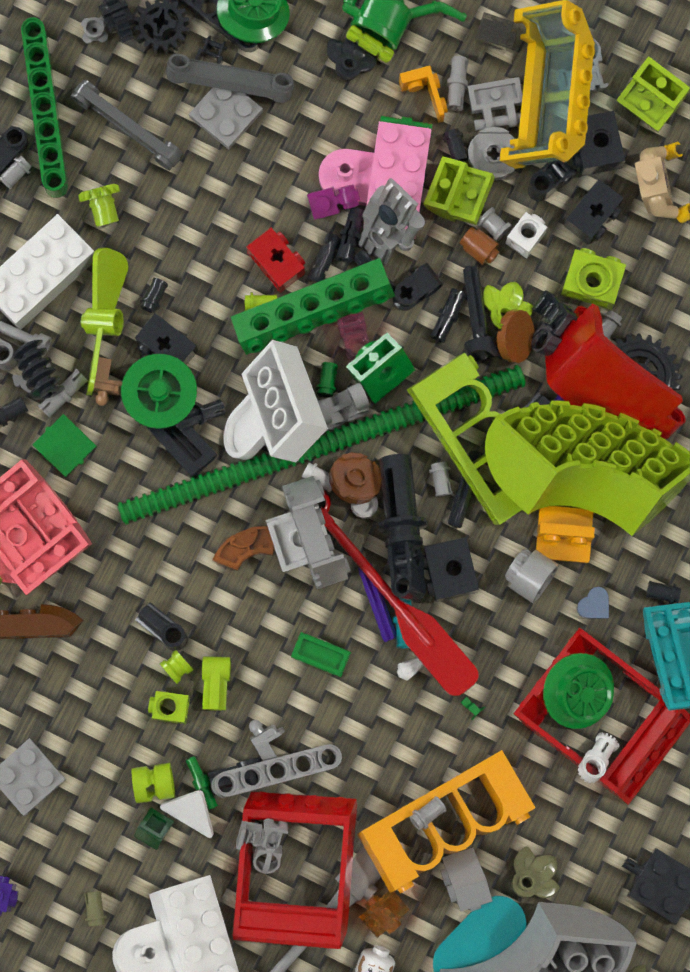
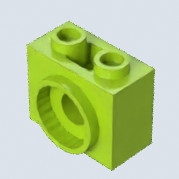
M575 249L561 295L612 310L626 264L621 263L620 259L613 256H606V258L597 256L590 249ZM589 277L596 278L599 281V286L590 287L586 279Z

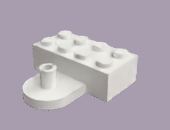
M272 340L242 373L248 395L234 409L226 422L224 446L231 457L248 460L256 455L263 446L267 445L271 457L297 462L328 428L298 347Z
M210 875L149 894L156 922L124 932L116 941L113 949V963L117 972H239Z

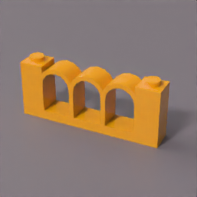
M501 750L364 829L357 835L389 892L391 893L398 889L401 894L414 886L412 880L419 877L417 873L434 868L440 862L443 853L455 854L465 850L473 843L476 835L493 833L499 830L505 823L508 824L512 821L516 825L531 817L528 812L535 809V806ZM477 777L480 778L497 809V819L491 827L482 826L475 821L457 790ZM435 796L439 799L447 796L463 823L465 829L463 842L458 846L445 843L433 823L430 822L427 829H422L431 843L433 849L432 857L426 865H418L409 859L391 827L413 815V810L418 811L433 800Z

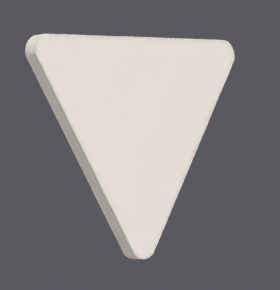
M198 790L163 802L160 805L161 810L206 837L211 838L214 832L202 791Z

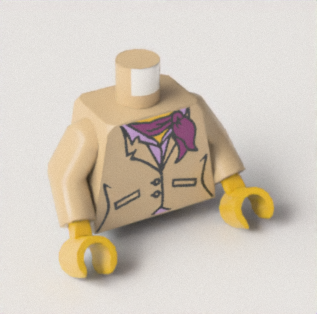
M674 142L665 146L644 149L640 153V161L635 163L641 197L648 214L652 213L656 217L677 218L680 223L689 221L690 213L688 210H690V203L679 208L673 204L664 160L682 157L683 154L676 152V146L680 145V143Z

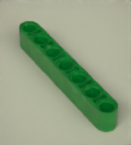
M31 17L23 22L21 33L41 179L46 193L53 198H60L68 191V179L48 35L43 22L38 18ZM34 29L41 31L38 36H28L29 32ZM37 54L44 55L41 61H32L33 56ZM39 79L48 80L46 85L42 87L35 86ZM42 104L51 105L50 109L46 112L38 110ZM45 129L55 130L50 137L42 136ZM54 153L58 155L54 162L45 161L49 154ZM52 179L62 180L58 187L52 188L49 186Z

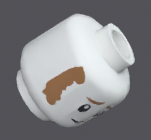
M374 945L373 948H367L361 952L355 972H393L395 960L389 955L390 951L387 948Z

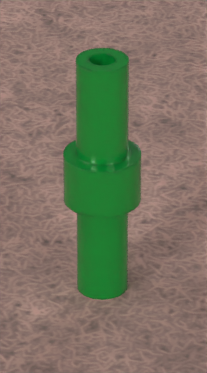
M381 116L380 122L429 128L431 132L433 124L412 121L413 118L403 116L402 119Z
M193 756L185 760L194 779L192 783L195 790H200L204 793L207 809L211 810L217 807L218 804L209 787L211 785L207 775L203 774L196 757Z

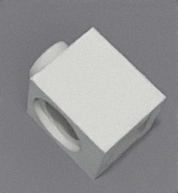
M525 212L507 236L505 244L527 259L546 233L547 226L544 225V220L536 214L530 215ZM526 228L531 229L535 236L526 238L521 234V231Z

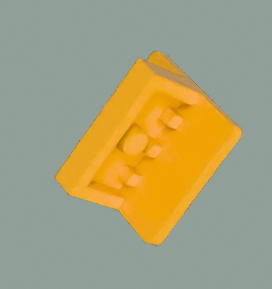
M559 506L540 508L536 550L551 560L588 563L590 561L591 541L594 539L595 527H592L593 512L581 508Z

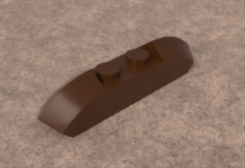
M41 604L40 614H36L34 609L19 610V614L9 615L8 610H0V640L71 637L84 620L65 608Z

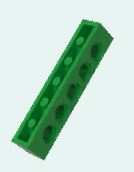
M378 258L231 316V320L238 341L245 354L248 355L262 351L272 340L283 343L291 337L301 333H309L316 327L334 323L339 318L349 314H357L372 305L385 303L388 299L395 297L382 261Z

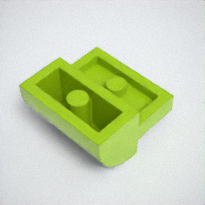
M648 56L616 101L659 133L668 119L682 104L690 91V87Z
M442 156L424 201V206L444 219L453 222L460 220L477 225L495 176L493 173L471 168L466 162Z

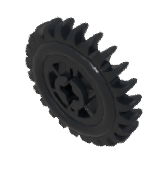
M638 333L635 340L629 334L625 337V343L619 338L615 340L617 347L631 359L638 357L647 359L645 364L638 363L641 367L673 390H681V385L675 382L683 378L681 374L675 373V371L681 368V364H673L677 355H668L667 353L671 347L661 348V339L652 343V336L648 335L644 341L641 334ZM649 361L653 363L657 371H651L649 369V367L647 366Z

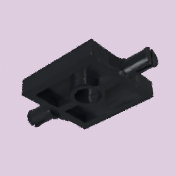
M657 848L652 851L648 860L642 865L627 857L621 867L635 874L634 884L627 896L671 924L677 925L683 912L690 908V869Z

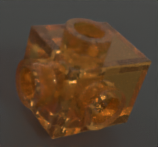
M388 891L381 898L376 894L364 904L367 910L359 918L378 938L385 931L389 935L402 924L399 919L410 909L394 891L391 893Z

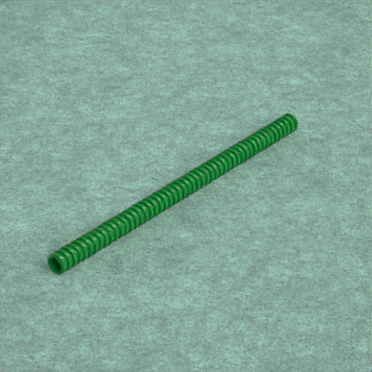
M514 365V369L506 368L505 372L500 370L496 375L491 373L490 377L485 375L482 377V380H479V378L475 379L482 382L489 389L492 398H494L495 394L501 396L502 392L509 393L510 389L515 391L519 386L524 388L526 384L523 371L518 365ZM464 386L437 403L436 407L440 413L446 415V411L452 413L455 411V408L460 410L464 405L469 407L472 402L478 404V400H481L475 389ZM413 400L412 404L404 403V407L398 405L395 410L390 408L386 413L381 411L378 416L375 413L372 415V418L367 416L363 421L358 419L355 424L349 422V426L345 427L343 424L340 429L335 427L331 432L326 430L325 434L321 435L297 462L271 457L270 453L262 452V456L254 455L253 459H248L245 462L239 460L236 465L231 463L230 467L222 466V470L219 471L216 468L213 473L208 471L204 476L199 474L196 479L190 477V481L187 482L184 479L181 484L176 482L174 483L175 486L170 487V485H167V489L164 490L158 488V492L150 491L149 495L144 493L141 498L135 496V500L127 499L126 503L118 502L117 506L123 523L128 525L129 521L137 522V518L141 517L143 520L146 515L151 517L155 512L160 514L163 509L169 511V507L177 508L178 504L183 506L186 501L192 503L195 498L200 500L201 496L209 497V494L212 492L215 495L218 490L224 492L227 487L232 489L233 485L241 486V482L247 484L250 479L255 481L257 480L256 477L264 478V474L272 475L273 471L278 473L281 472L280 469L282 468L287 470L290 465L296 467V463L304 464L305 460L310 462L314 457L319 459L322 454L327 456L328 452L336 453L337 449L342 451L345 446L351 448L352 444L359 445L360 441L365 443L368 441V438L374 440L377 435L382 437L383 433L391 434V430L397 432L400 427L405 429L409 424L414 426L417 421L423 423L425 417Z

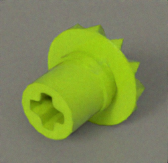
M110 184L83 191L79 194L80 202L89 200V207L92 209L96 227L119 221L114 204L115 199L112 197L113 193L121 192L119 185Z

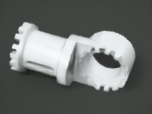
M608 733L597 734L595 745L592 750L587 751L579 764L578 774L579 776L581 775V779H584V782L595 783L605 774L609 764V757L612 752L617 751L619 748V743H617L616 738H611L612 735L608 736ZM586 763H590L598 768L599 773L597 775L590 774L586 769Z

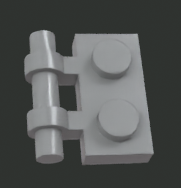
M519 77L467 87L472 114L481 112L483 114V119L474 120L475 131L506 125L509 128L516 127L520 123L521 112H515V106L522 105L523 94ZM506 109V115L492 117L491 111Z

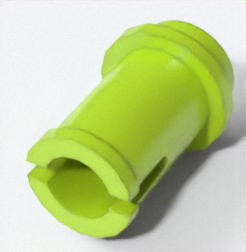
M250 292V295H245V311L277 299V294L253 295V292Z

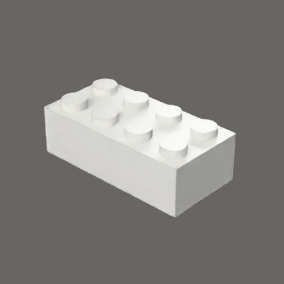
M58 214L0 266V311L20 330L93 264L94 250Z

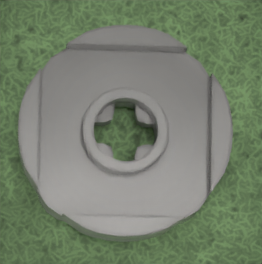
M489 127L483 129L470 142L468 149L470 166L493 173L495 176L494 181L513 175L515 168L501 162L500 156L497 157V160H492L487 153H490L492 148H497L498 153L501 152V148L510 147L513 149L514 146L510 145V140L516 138L504 128Z

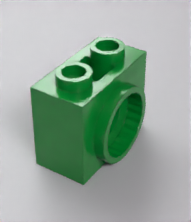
M388 333L384 334L377 341L364 345L358 351L355 359L346 366L356 383L362 385L365 394L374 404L416 370L403 348Z

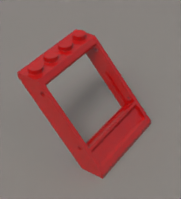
M579 628L513 714L526 727L579 767L583 758L539 727L548 714L543 698L546 677L552 667L562 658L575 653L593 655L596 651L622 670L626 676L659 700L606 770L605 774L597 781L629 805L690 724V714L685 709L668 711L657 686ZM586 763V769L590 774L597 775L599 773L598 769L593 765Z
M251 791L243 808L242 821L255 823V820L273 819L274 821L344 826L337 908L249 901L253 845L252 843L247 842L245 844L244 842L239 855L233 940L341 949L348 930L357 799Z

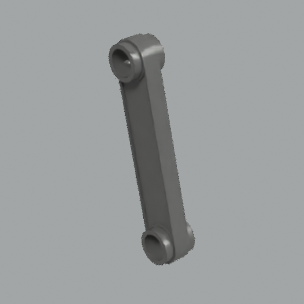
M173 54L170 56L166 67L168 80L175 84L186 82L268 97L279 103L289 101L294 89L293 78L286 73L271 74L189 59L183 54Z
M83 80L73 90L71 98L84 109L91 107L155 155V161L163 168L170 171L180 161L183 153L177 146L169 141H166L164 144L99 96L100 91L89 81Z

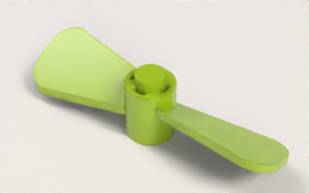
M98 248L93 254L92 308H87L81 316V326L85 332L96 335L86 395H92L102 335L119 336L122 333L124 324L122 311L115 308L128 272V262L123 254L110 248Z

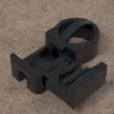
M545 290L532 310L546 317V323L543 322L534 333L531 346L535 352L549 356L562 341L560 336L572 320H577V315L572 312L573 309L570 306L561 303L555 294Z

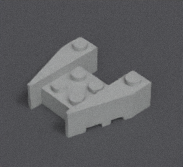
M314 476L282 486L316 589L348 579L347 573L351 572L347 558L342 553L330 554V551L334 550L329 534L324 535L321 525L326 523L321 508L315 509L314 504L325 501L323 496L325 494L320 479L315 480Z

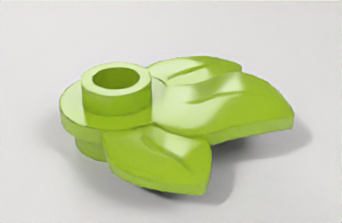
M517 282L507 283L501 291L491 285H487L484 289V306L491 312V321L498 329H502L503 324H500L503 317L501 313L506 314V312L516 309L526 311L531 316L533 305L523 301V290Z

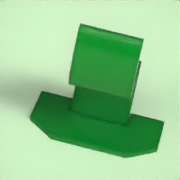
M467 697L461 702L465 708L474 714L471 720L485 708L483 706L479 709Z

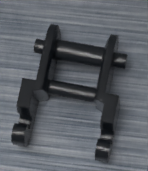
M208 36L203 41L205 43L203 49L199 48L195 60H201V57L207 54L217 58V64H223L222 54L228 48L226 47V41L220 44L212 41L211 36ZM212 46L220 50L216 54L208 51V47Z

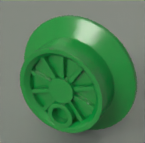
M218 0L217 16L222 27L233 37L245 42L262 43L270 41L279 36L289 22L290 10L286 0Z
M152 354L139 359L128 369L122 381L121 397L126 411L138 423L149 428H168L183 421L192 411L197 397V385L192 371L184 362L171 355Z
M586 653L568 655L559 660L546 677L543 689L545 707L549 715L562 726L572 729L589 727L598 722L610 709L614 696V681L609 668L599 658Z

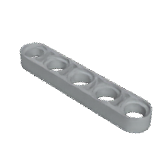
M328 744L228 770L213 778L212 790L218 797L227 798L328 771L341 763L342 754L338 747ZM324 750H330L334 753L335 761L332 765H327L322 761L321 755ZM303 756L308 759L310 766L306 772L297 769L296 760L298 757ZM274 763L280 764L284 769V774L280 779L274 778L270 773V768ZM247 770H253L257 773L258 782L256 785L251 786L245 782L244 775ZM221 777H227L231 780L232 789L229 792L225 793L219 789L218 781Z

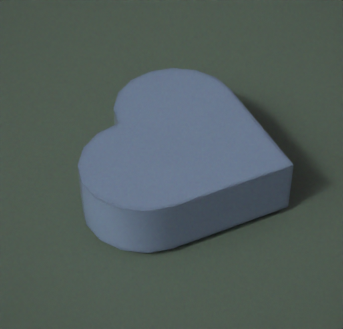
M602 587L591 589L587 597L581 599L577 604L579 616L585 619H608L609 596L607 591Z

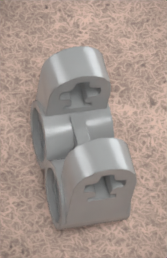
M360 383L348 387L335 397L318 401L328 428L327 430L329 431L339 427L344 422L355 420L369 412V401Z

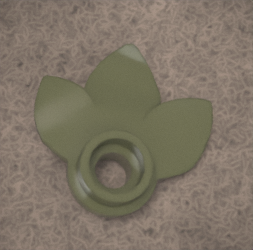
M527 846L517 853L513 861L516 873L512 878L513 891L522 898L536 895L544 899L556 894L560 887L551 879L557 870L556 857L542 855L535 858ZM523 879H527L530 882L529 888L523 886Z

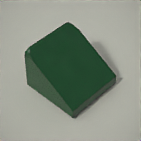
M151 807L137 827L134 837L157 850L174 821Z

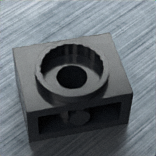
M614 111L589 115L587 118L588 130L585 145L573 155L575 169H580L581 176L622 169L625 157ZM602 139L606 142L607 146L597 147L593 141Z
M466 537L424 547L423 567L424 571L428 570L430 580L426 581L429 597L434 596L435 602L478 593L479 587ZM450 563H456L460 566L461 573L457 576L449 575L446 571V566Z

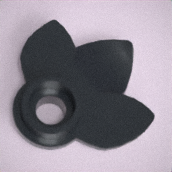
M331 38L327 44V56L335 63V70L341 79L346 81L353 80L360 72H369L375 67L377 56L366 53L365 49L358 46V42L354 43L346 39L342 43Z

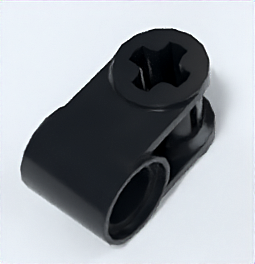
M551 158L531 177L527 189L528 195L534 201H544L558 189L568 184L577 175L578 171L576 169L572 170L566 162ZM537 182L544 183L547 189L538 190L534 184Z
M425 263L396 286L393 303L399 310L408 311L425 298L437 292L444 283L430 265ZM401 293H403L404 295H407L409 293L411 295L410 299L406 297L403 299L400 298Z

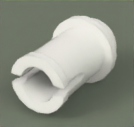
M309 463L302 477L314 476L315 480L320 479L322 487L331 492L329 473L318 468L317 463L314 465Z

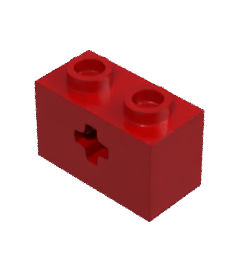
M271 227L246 246L247 254L279 293H281L305 274V267L303 265L306 263L297 251L292 253L287 247L289 242L280 231L276 233ZM273 256H282L283 261L281 263L278 260L273 261Z

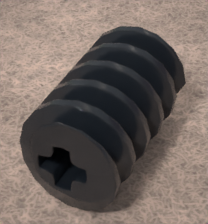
M43 340L27 342L13 354L14 360L18 362L17 367L19 371H22L23 380L27 381V388L32 390L30 395L35 400L54 397L65 389L63 385L55 386L61 380L59 376H50L56 371V368L46 367L52 361L50 357L42 358L47 353V349L37 348L43 343Z

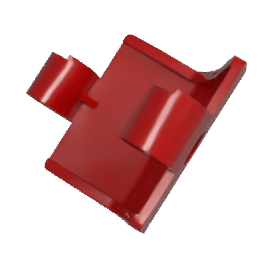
M591 304L588 308L578 306L573 311L577 315V320H572L560 336L562 341L551 355L545 356L548 385L562 399L569 401L570 405L582 406L583 403L604 407L605 412L619 416L620 413L639 420L638 425L652 431L655 428L662 432L660 437L667 440L686 422L684 413L678 408L683 401L682 396L641 367L604 336L602 318L597 305Z

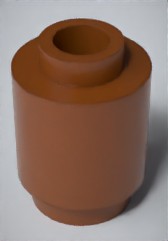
M473 227L466 232L459 243L464 247L463 250L482 265L486 262L491 264L500 253L497 250L499 244L482 230H476Z

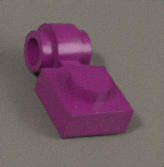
M352 184L338 188L339 194L337 195L335 194L334 186L308 193L307 197L314 220L340 213L339 204L343 205L344 209L358 206V200H360L358 189H355Z

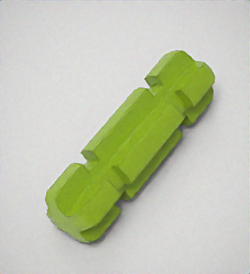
M352 25L346 33L347 39L354 43L358 42V46L374 56L378 55L379 59L385 63H388L394 55L393 49L386 45L382 46V42L366 32L362 33L361 29L355 25Z

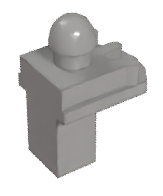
M252 720L249 724V729L253 732L254 736L250 737V740L262 760L266 761L277 758L269 742L282 735L285 730L283 727L277 729L273 724L263 729L260 721Z

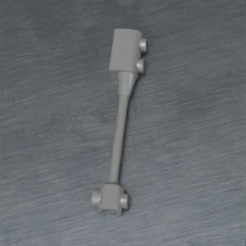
M364 847L353 858L349 907L362 898L368 901L378 890L374 884L381 876ZM340 873L335 878L338 882L340 880ZM339 890L327 904L326 908H337ZM293 945L270 972H285L307 946Z

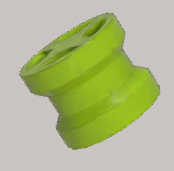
M177 650L172 652L171 658L160 663V666L176 684L181 681V677L185 673L193 671Z

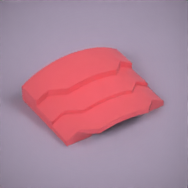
M22 459L0 477V577L3 579L2 582L18 584L25 595H28L68 562L75 559L92 543L56 492L27 460Z

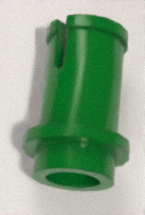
M323 362L316 390H318L317 395L330 398L333 397V393H336L337 390L334 386L339 366L332 362Z

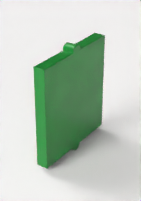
M64 414L53 425L46 427L45 432L32 444L64 477H67L79 464L83 465L84 459L97 447Z

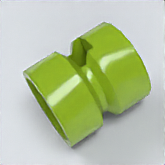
M170 763L155 765L152 770L147 766L132 768V783L136 803L151 802L154 797H157L159 800L175 798L174 780Z

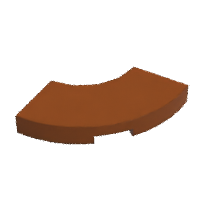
M268 526L251 527L232 535L219 547L212 561L238 571L243 562L252 556L261 554L273 556L275 548Z

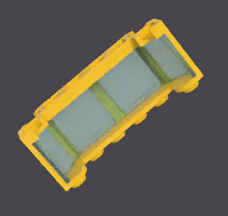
M568 0L515 9L514 23H523L526 27V33L521 34L520 39L528 43L519 137L510 140V145L514 146L513 149L510 147L501 148L500 161L515 169L524 168L530 164L559 160L567 162L585 145L588 130L587 118L590 106L589 97L595 43L582 8Z

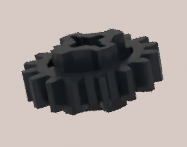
M102 0L103 5L98 7L108 31L111 34L116 32L122 44L134 39L130 25L135 24L126 1Z
M155 0V4L152 5L149 1H145L146 9L138 8L140 17L133 18L137 25L133 27L134 34L138 35V43L145 42L144 48L146 51L153 47L154 54L156 55L160 49L164 50L165 55H168V48L171 47L178 51L177 43L185 44L186 40L183 35L190 34L189 28L186 27L190 25L188 17H185L187 15L185 8L178 10V1H175L172 5L169 0H164L163 3ZM170 13L177 18L179 23H177L176 20L171 19ZM165 19L166 25H163L162 29H160V32H158V27L161 26ZM144 29L153 34V39L146 34Z

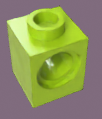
M156 691L155 697H150L148 713H153V720L186 724L190 697L189 695ZM166 700H172L176 704L175 711L170 715H165L161 711V705Z

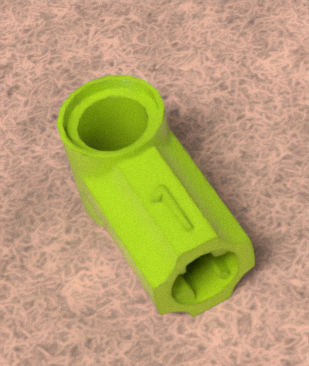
M203 656V710L226 711L231 657Z

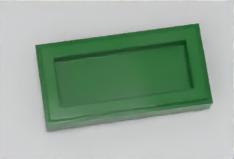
M300 632L291 658L341 678L351 652Z

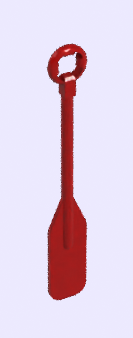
M324 490L325 495L323 496L326 504L324 508L321 507V511L326 523L324 524L326 530L331 533L394 608L402 638L420 662L449 695L460 696L478 681L479 675L475 665L435 618L402 602L399 597L392 593L389 585L328 513L331 502L328 493Z

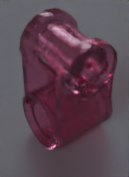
M363 311L357 314H349L337 320L345 353L351 362L355 359L357 353L352 352L350 347L356 343L363 346L369 343Z

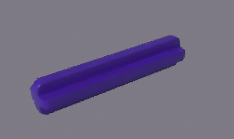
M359 568L358 571L384 642L394 640L397 634L384 597Z

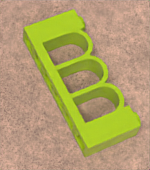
M462 353L408 388L407 391L493 524L500 525L522 509L501 488L492 494L477 470L478 467L487 462L486 453L472 462L456 438L484 418L494 420L497 416L501 415L498 412L490 411L492 396L489 389L482 382L474 380L480 376L477 372V369H479L478 364L471 355L467 356L466 353ZM469 386L479 393L481 398L480 409L473 417L451 430L437 409L436 404L460 388Z

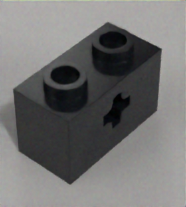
M598 179L567 217L564 227L588 245L593 239L598 241L607 230L604 225L608 220L614 221L622 212L623 208L620 205L624 198ZM596 210L601 212L600 215H596L595 218L591 216V213L596 212Z
M156 313L135 336L136 342L139 344L137 349L145 356L152 354L171 355L187 365L198 352L196 344ZM162 342L166 345L169 342L170 349L164 348L161 351L160 343Z

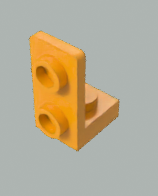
M430 66L400 73L399 84L402 92L407 90L409 92H416L427 85L438 123L444 122V113H447L448 109L445 98H440L437 89L440 88V82L437 73L432 74Z

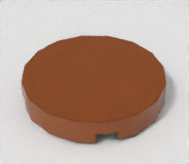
M512 309L506 312L500 321V324H503L502 330H498L497 347L503 359L508 360L510 363H521L526 360L532 350L531 341L534 335V325L526 311Z
M351 452L341 455L334 462L329 472V483L333 492L340 499L352 504H364L377 496L382 486L380 468L374 461L372 463L371 460L367 459L368 456Z

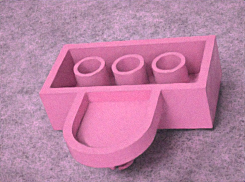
M379 121L374 153L340 149L324 158L319 169L321 188L326 189L334 186L335 194L337 195L339 194L338 188L353 184L354 188L358 189L360 200H358L359 205L367 206L377 188L382 185L385 186L388 179L392 178L418 203L416 210L420 212L431 129Z

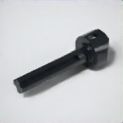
M477 265L466 266L463 269L473 339L465 342V353L467 356L471 355L478 365L490 358L502 360L497 347V337H492L488 334L479 268Z

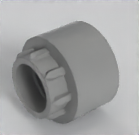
M526 549L517 555L505 577L507 581L512 583L510 589L534 604L553 579L559 565L537 550L530 552Z

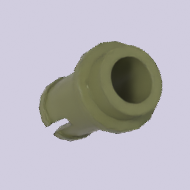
M102 891L84 893L87 911L85 922H88V927L105 925L104 919H107V916H104Z

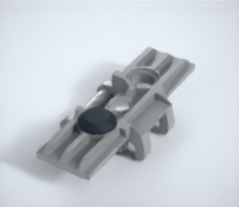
M392 178L388 179L385 186L378 187L371 196L363 213V226L365 228L361 234L360 241H358V245L364 247L368 251L367 254L369 256H373L375 259L380 258L383 266L387 265L396 246L401 250L409 251L414 245V237L425 224L424 218L416 210L418 203Z

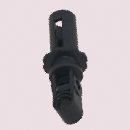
M391 454L379 460L385 520L377 523L376 527L380 533L386 534L387 538L385 540V548L388 549L392 593L397 597L416 602L421 600L426 593L423 567L424 557L421 548L423 538L420 536L419 531L428 526V521H426V518L418 517L411 456L407 454Z

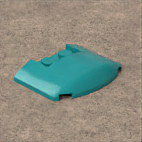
M690 602L645 607L643 609L646 640L649 639L661 686L659 691L668 711L690 708Z

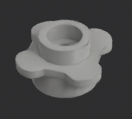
M103 17L85 18L81 22L84 29L82 39L85 43L89 44L92 41L103 43L107 41L108 34L105 31L106 24Z

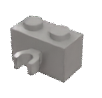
M474 848L442 857L445 869L440 870L442 879L447 887L451 902L457 901L460 912L470 909L472 912L481 909V905L492 902L488 883Z

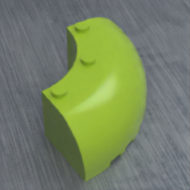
M557 400L551 401L547 405H539L538 402L531 403L529 407L521 409L516 407L497 416L486 435L485 453L492 476L503 492L528 515L535 510L548 506L578 507L609 519L633 536L655 518L690 481V451L677 442L673 445L660 437L662 432L654 428L651 431L638 425L639 420L622 413L619 416L607 413L604 407L583 403L582 406L570 405L569 401Z

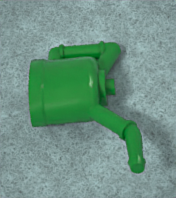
M344 0L342 6L345 13L354 17L351 26H357L361 29L362 33H368L382 42V46L386 45L393 50L397 49L400 39L411 19L439 12L456 18L461 22H464L467 17L466 13H462L440 1H432V3L410 9L404 4V0H364L360 8L355 6L357 0Z

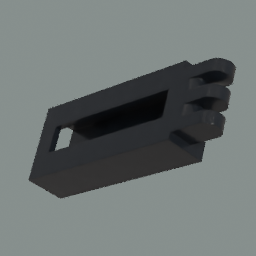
M174 425L169 427L166 432L162 428L156 429L144 426L190 477H196L217 458L214 450L191 426L177 429Z

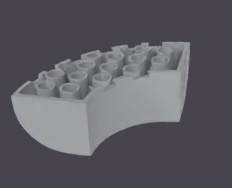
M538 902L535 913L524 932L503 952L473 966L457 969H440V972H626L637 942L623 925L606 915L579 906Z

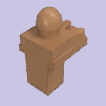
M101 357L98 359L93 392L98 393L96 395L97 404L104 406L108 403V394L120 395L122 382L108 379L112 359Z

